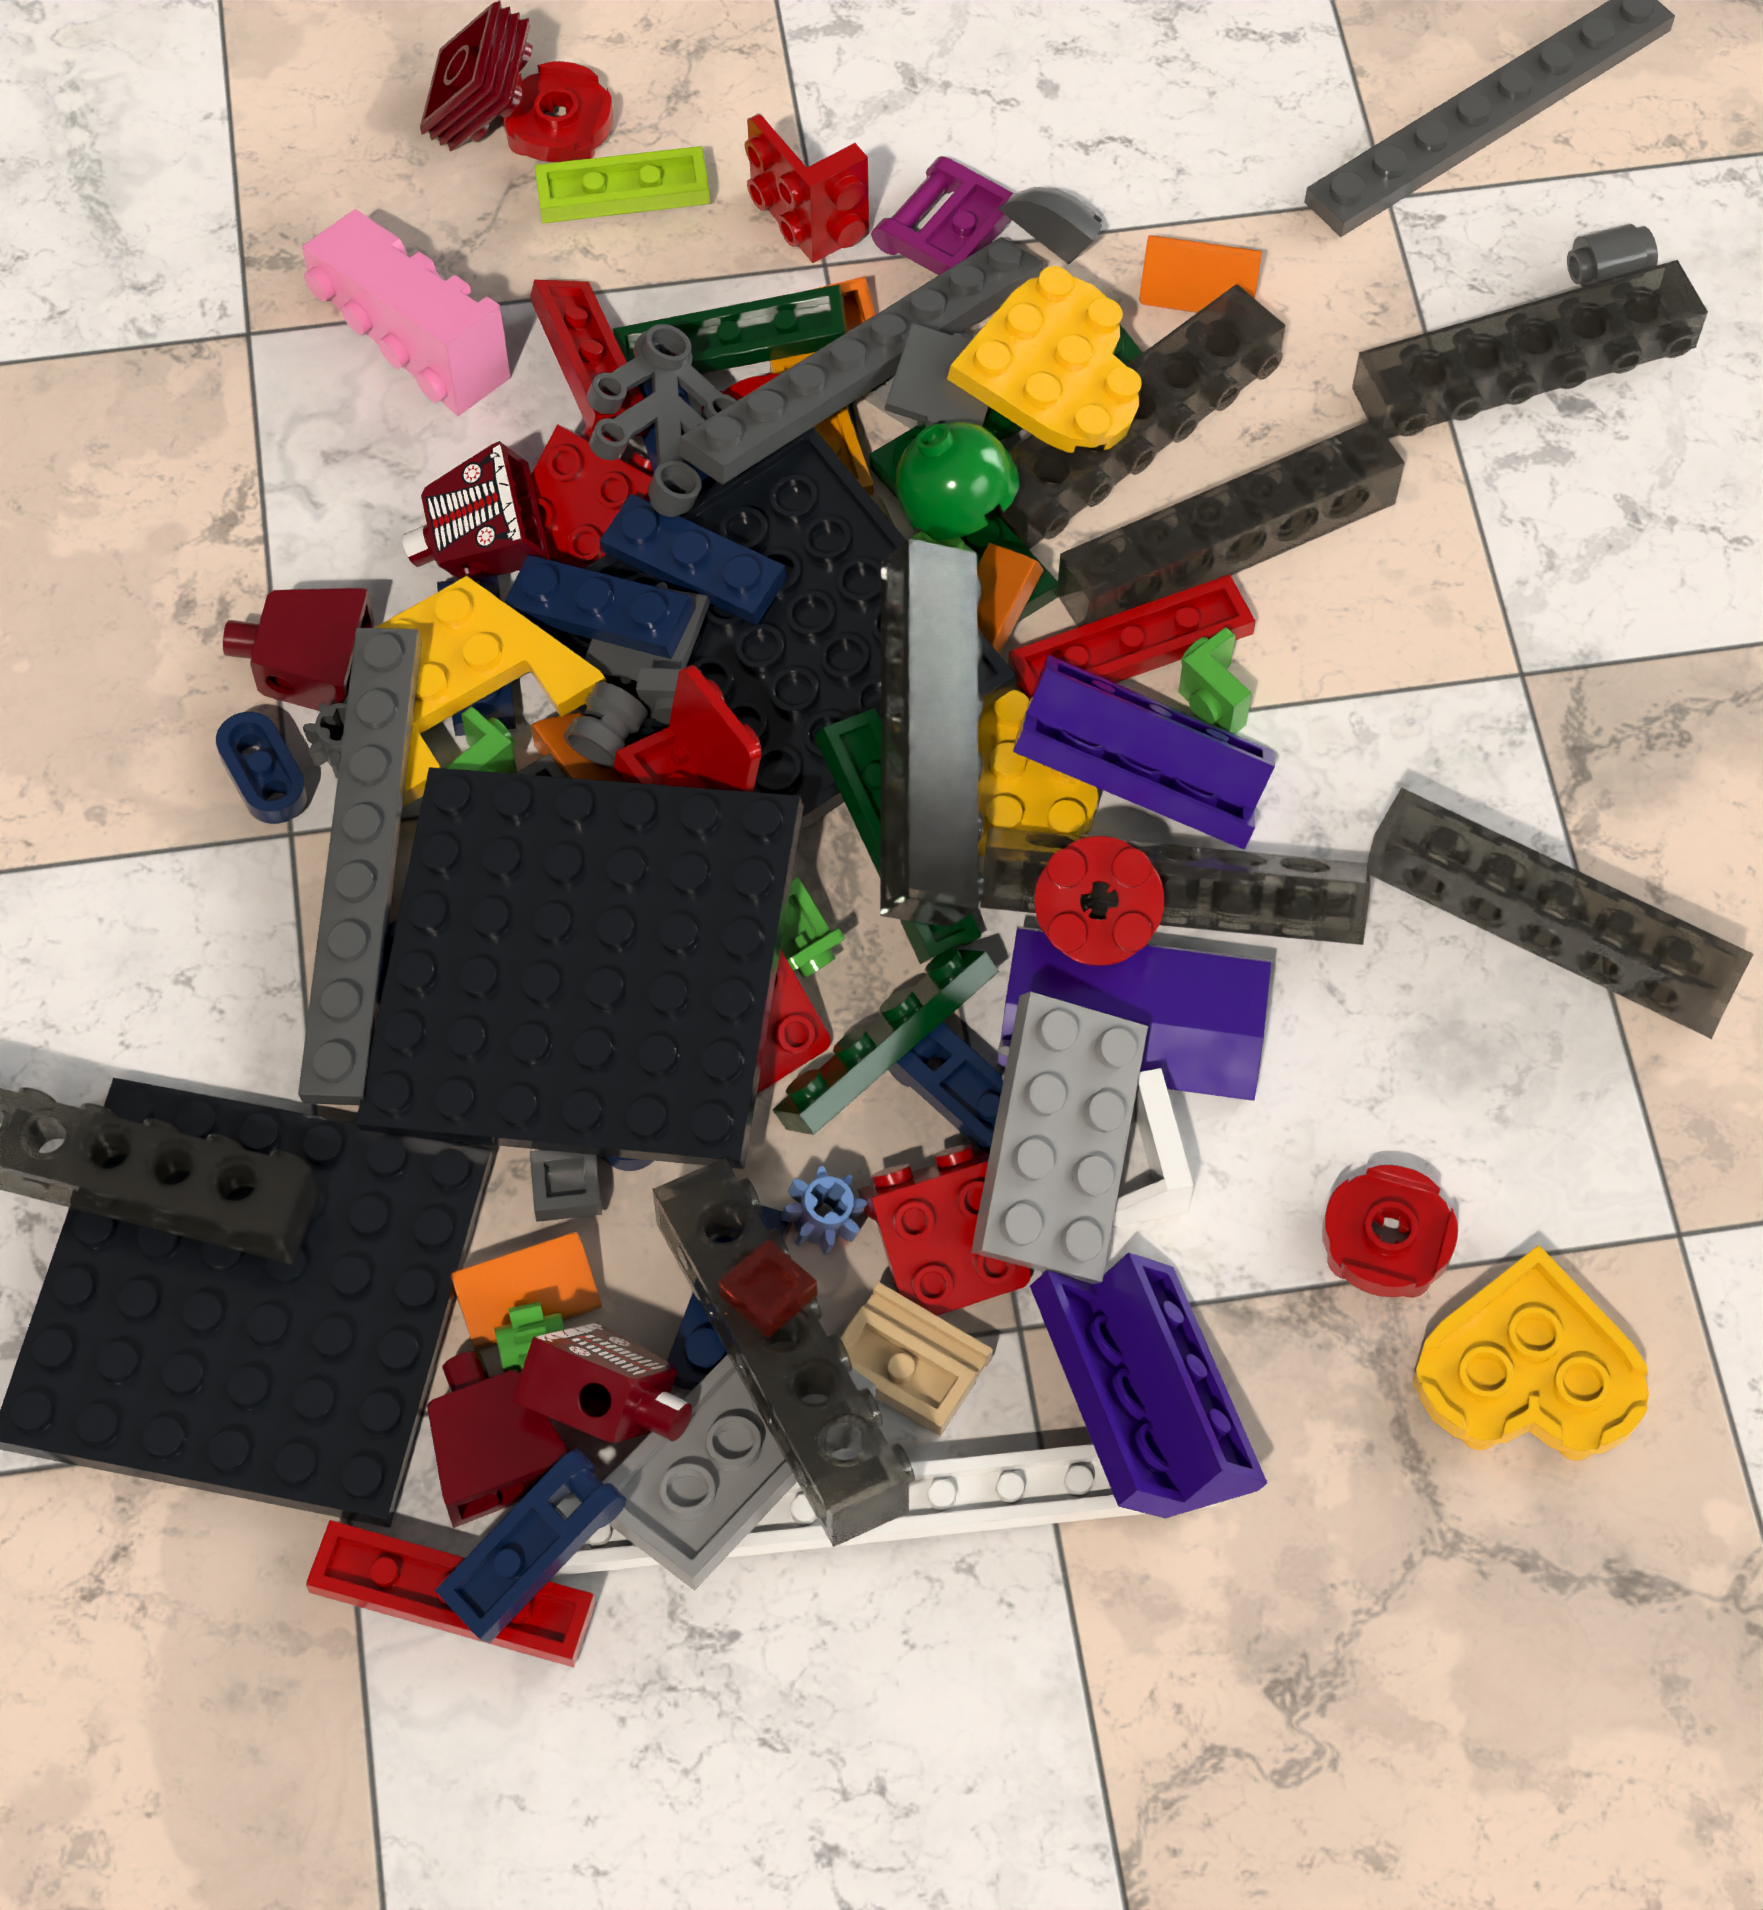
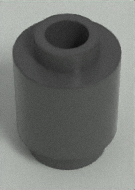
M1625 224L1579 236L1575 239L1572 250L1567 255V268L1572 281L1575 284H1580L1588 293L1642 280L1646 272L1656 269L1658 263V250L1652 232L1646 226L1636 228L1633 224Z

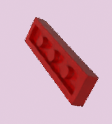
M534 279L530 301L588 430L592 435L598 421L606 418L613 419L644 398L637 385L627 391L621 408L614 414L599 413L589 405L587 393L594 377L600 373H611L626 364L624 355L589 281ZM602 391L606 395L612 396L609 393ZM649 427L635 436H647Z
M1229 574L1009 651L1008 666L1016 674L1017 684L1021 692L1030 701L1048 655L1117 683L1181 660L1184 653L1195 641L1202 637L1210 639L1225 627L1235 635V641L1253 635L1256 621Z
M329 1520L306 1581L309 1593L485 1642L479 1640L435 1591L465 1557ZM549 1581L488 1644L574 1668L596 1603L595 1596L590 1592Z

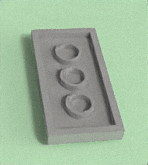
M1031 991L1019 996L971 1253L1042 1272L1049 1270L1091 1284L1103 1281L1148 1026Z
M771 1309L683 1399L692 1405V1416L682 1436L672 1442L651 1432L602 1482V1484L612 1483L627 1499L621 1513L609 1525L695 1591L876 1398L875 1384Z

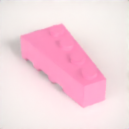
M354 209L302 246L307 268L304 278L312 293L322 302L328 300L332 302L342 312L345 321L355 333L361 336L366 333L379 345L383 356L396 369L404 367L413 375L422 392L432 402L438 403L441 401L457 416H460L511 378L500 305L487 296L479 302L467 296L472 293L469 284L456 275H453L446 281L443 280L436 271L433 260L420 251L411 257L407 256L400 238L358 210Z

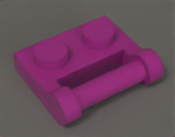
M939 156L927 168V178L891 218L882 219L871 232L873 242L884 253L889 255L899 253L937 275L942 274L992 243L1011 221L1009 217L997 208L1014 194L945 156ZM952 191L954 192L919 232L912 230L943 193L949 194Z

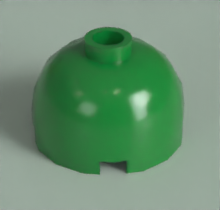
M969 422L939 423L926 427L907 446L896 467V494L905 517L914 530L916 527L920 528L923 533L928 534L933 540L957 539L984 528L988 525L984 515L992 511L998 504H1000L1004 512L1012 504L1020 487L1019 473L1010 454L992 432L980 425Z

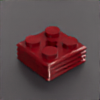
M501 1L494 2L439 49L420 124L422 135L429 133L431 140L439 138L440 146L448 144L449 151H453L469 139L473 142H478L487 132L491 121L498 115L507 118L514 112L522 97V88L516 85L518 75L526 66L533 50L532 44L527 42L530 28L529 18L521 20L519 12L511 14L510 6L502 8Z

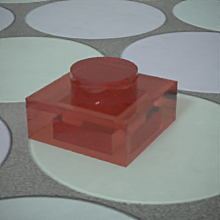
M769 1239L718 1281L720 1297L767 1338L818 1295L817 1280Z

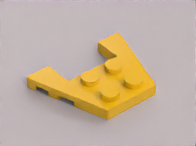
M468 576L463 577L374 627L418 629L422 639L403 808L423 797L429 767L441 768L420 734L528 672L532 673L560 717L586 704L585 700L596 682H606L600 670Z

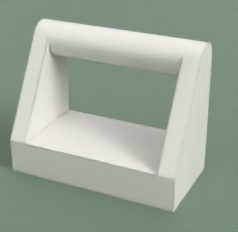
M1161 1068L1140 1072L1133 1113L1136 1116L1154 1183L1117 1198L1112 1227L1189 1212L1194 1184Z

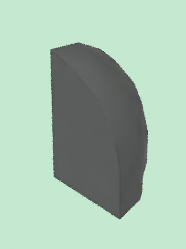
M1031 187L1014 193L997 208L1068 265L1094 241L1102 227L1100 223L1102 219L1077 198L1057 188Z

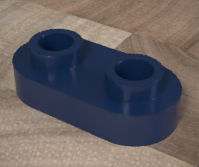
M241 712L226 719L217 731L216 746L221 762L248 811L257 820L269 824L284 823L295 818L306 805L308 797L303 774L275 724L267 716L257 712ZM248 747L260 748L251 755L242 754ZM274 793L286 794L278 800H267Z

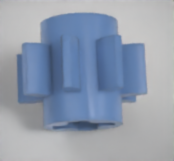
M819 1166L810 1185L797 1178L793 1180L788 1193L799 1203H791L785 1206L781 1214V1220L794 1222L798 1232L794 1244L799 1246L807 1240L811 1243L820 1244L823 1254H829L837 1235H840L849 1242L855 1239L860 1228L850 1218L861 1215L867 1206V1201L861 1198L854 1199L849 1187L853 1179L850 1174L842 1179L827 1176L824 1166ZM825 1203L834 1210L821 1217L816 1214L814 1208L818 1209Z

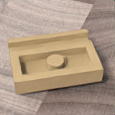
M878 1282L873 1289V1294L865 1306L862 1305L831 1350V1353L875 1384L876 1399L941 1437L976 1384L979 1374L991 1361L993 1349Z

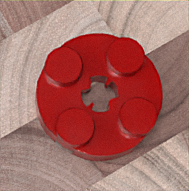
M553 61L537 65L538 73L529 75L523 80L522 73H520L516 85L522 88L521 100L509 117L504 118L501 116L510 149L515 154L546 162H565L593 158L595 149L606 140L613 124L612 98L608 88L605 90L599 84L598 75L585 66L564 61ZM555 106L566 108V114L559 117L548 116L544 113L548 111L553 113V107Z
M1107 836L1082 838L1052 855L1039 876L1035 890L1036 918L1040 929L1055 949L1074 962L1089 966L1118 964L1143 949L1159 927L1164 911L1162 882L1147 855L1123 840ZM1094 883L1107 884L1110 886L1107 893L1115 891L1117 894L1118 907L1108 908L1106 919H1092L1089 917L1092 909L1089 908L1084 912L1081 908V895L1091 894Z
M1379 1165L1368 1168L1366 1174L1357 1176L1349 1182L1347 1179L1340 1184L1329 1200L1322 1225V1240L1328 1254V1266L1337 1277L1346 1279L1354 1287L1372 1295L1381 1297L1405 1296L1411 1298L1421 1296L1429 1289L1430 1284L1443 1275L1453 1256L1458 1239V1221L1452 1208L1449 1211L1447 1203L1439 1195L1440 1188L1429 1177L1416 1170L1398 1165ZM1384 1218H1393L1399 1221L1398 1231L1408 1235V1238L1402 1242L1396 1240L1394 1244L1383 1242L1380 1240V1235L1373 1232L1372 1224L1376 1221L1379 1226H1383Z

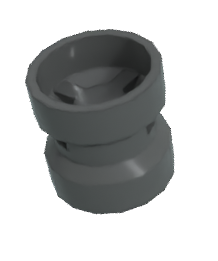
M601 681L596 682L585 700L587 709L584 715L574 717L563 737L566 743L582 757L599 766L611 769L615 768L616 751L626 747L625 740L628 735L639 731L648 716V712L644 705L630 693L613 684Z

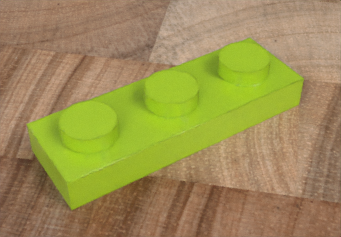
M702 146L534 165L542 224L710 204L709 185Z

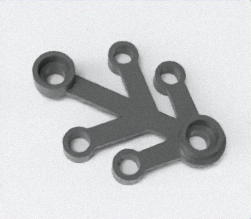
M658 324L652 326L638 337L633 349L634 359L611 373H600L594 377L587 393V401L594 410L602 414L618 412L627 391L652 378L653 393L617 417L598 421L589 439V446L592 452L602 459H619L623 455L629 439L655 423L658 467L648 485V495L652 507L658 513L667 517H676L688 512L693 507L702 486L698 473L683 463V458L679 456L681 430L687 433L717 414V412L735 403L736 400L729 395L722 394L691 366L693 358L691 343L681 330L671 325ZM678 385L704 406L701 416L678 395ZM602 391L607 392L612 396L606 395ZM604 437H608L614 440L615 442L609 441Z

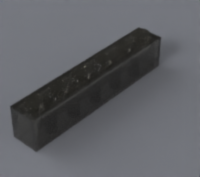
M910 538L881 562L880 916L950 927L979 909V902L984 889L983 875L978 871V843L983 832V816L978 811V782L983 770V758L978 751V723L982 714L983 702L980 693L977 692V665L982 654V640L977 634V607L981 599L982 584L980 578L977 577L976 552Z

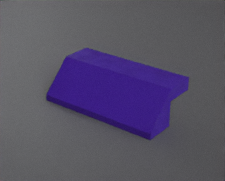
M1050 655L1047 656L1016 734L1013 749L1014 753L1243 850L1246 849L1255 830L1254 810L1275 768L1273 750Z
M1017 926L1000 1040H1011L1019 996L1031 991L1148 1026L1140 1072L1161 1068L1167 1089L1255 1101L1272 961L1147 944L1124 962L1109 966H1089L1074 962L1055 949L1041 929ZM999 1053L997 1066L1006 1067L1008 1056Z
M1128 1252L1103 1275L1101 1283L1091 1284L1046 1270L1030 1285L1118 1507L1166 1519L1257 1492L1268 1483L1174 1267Z

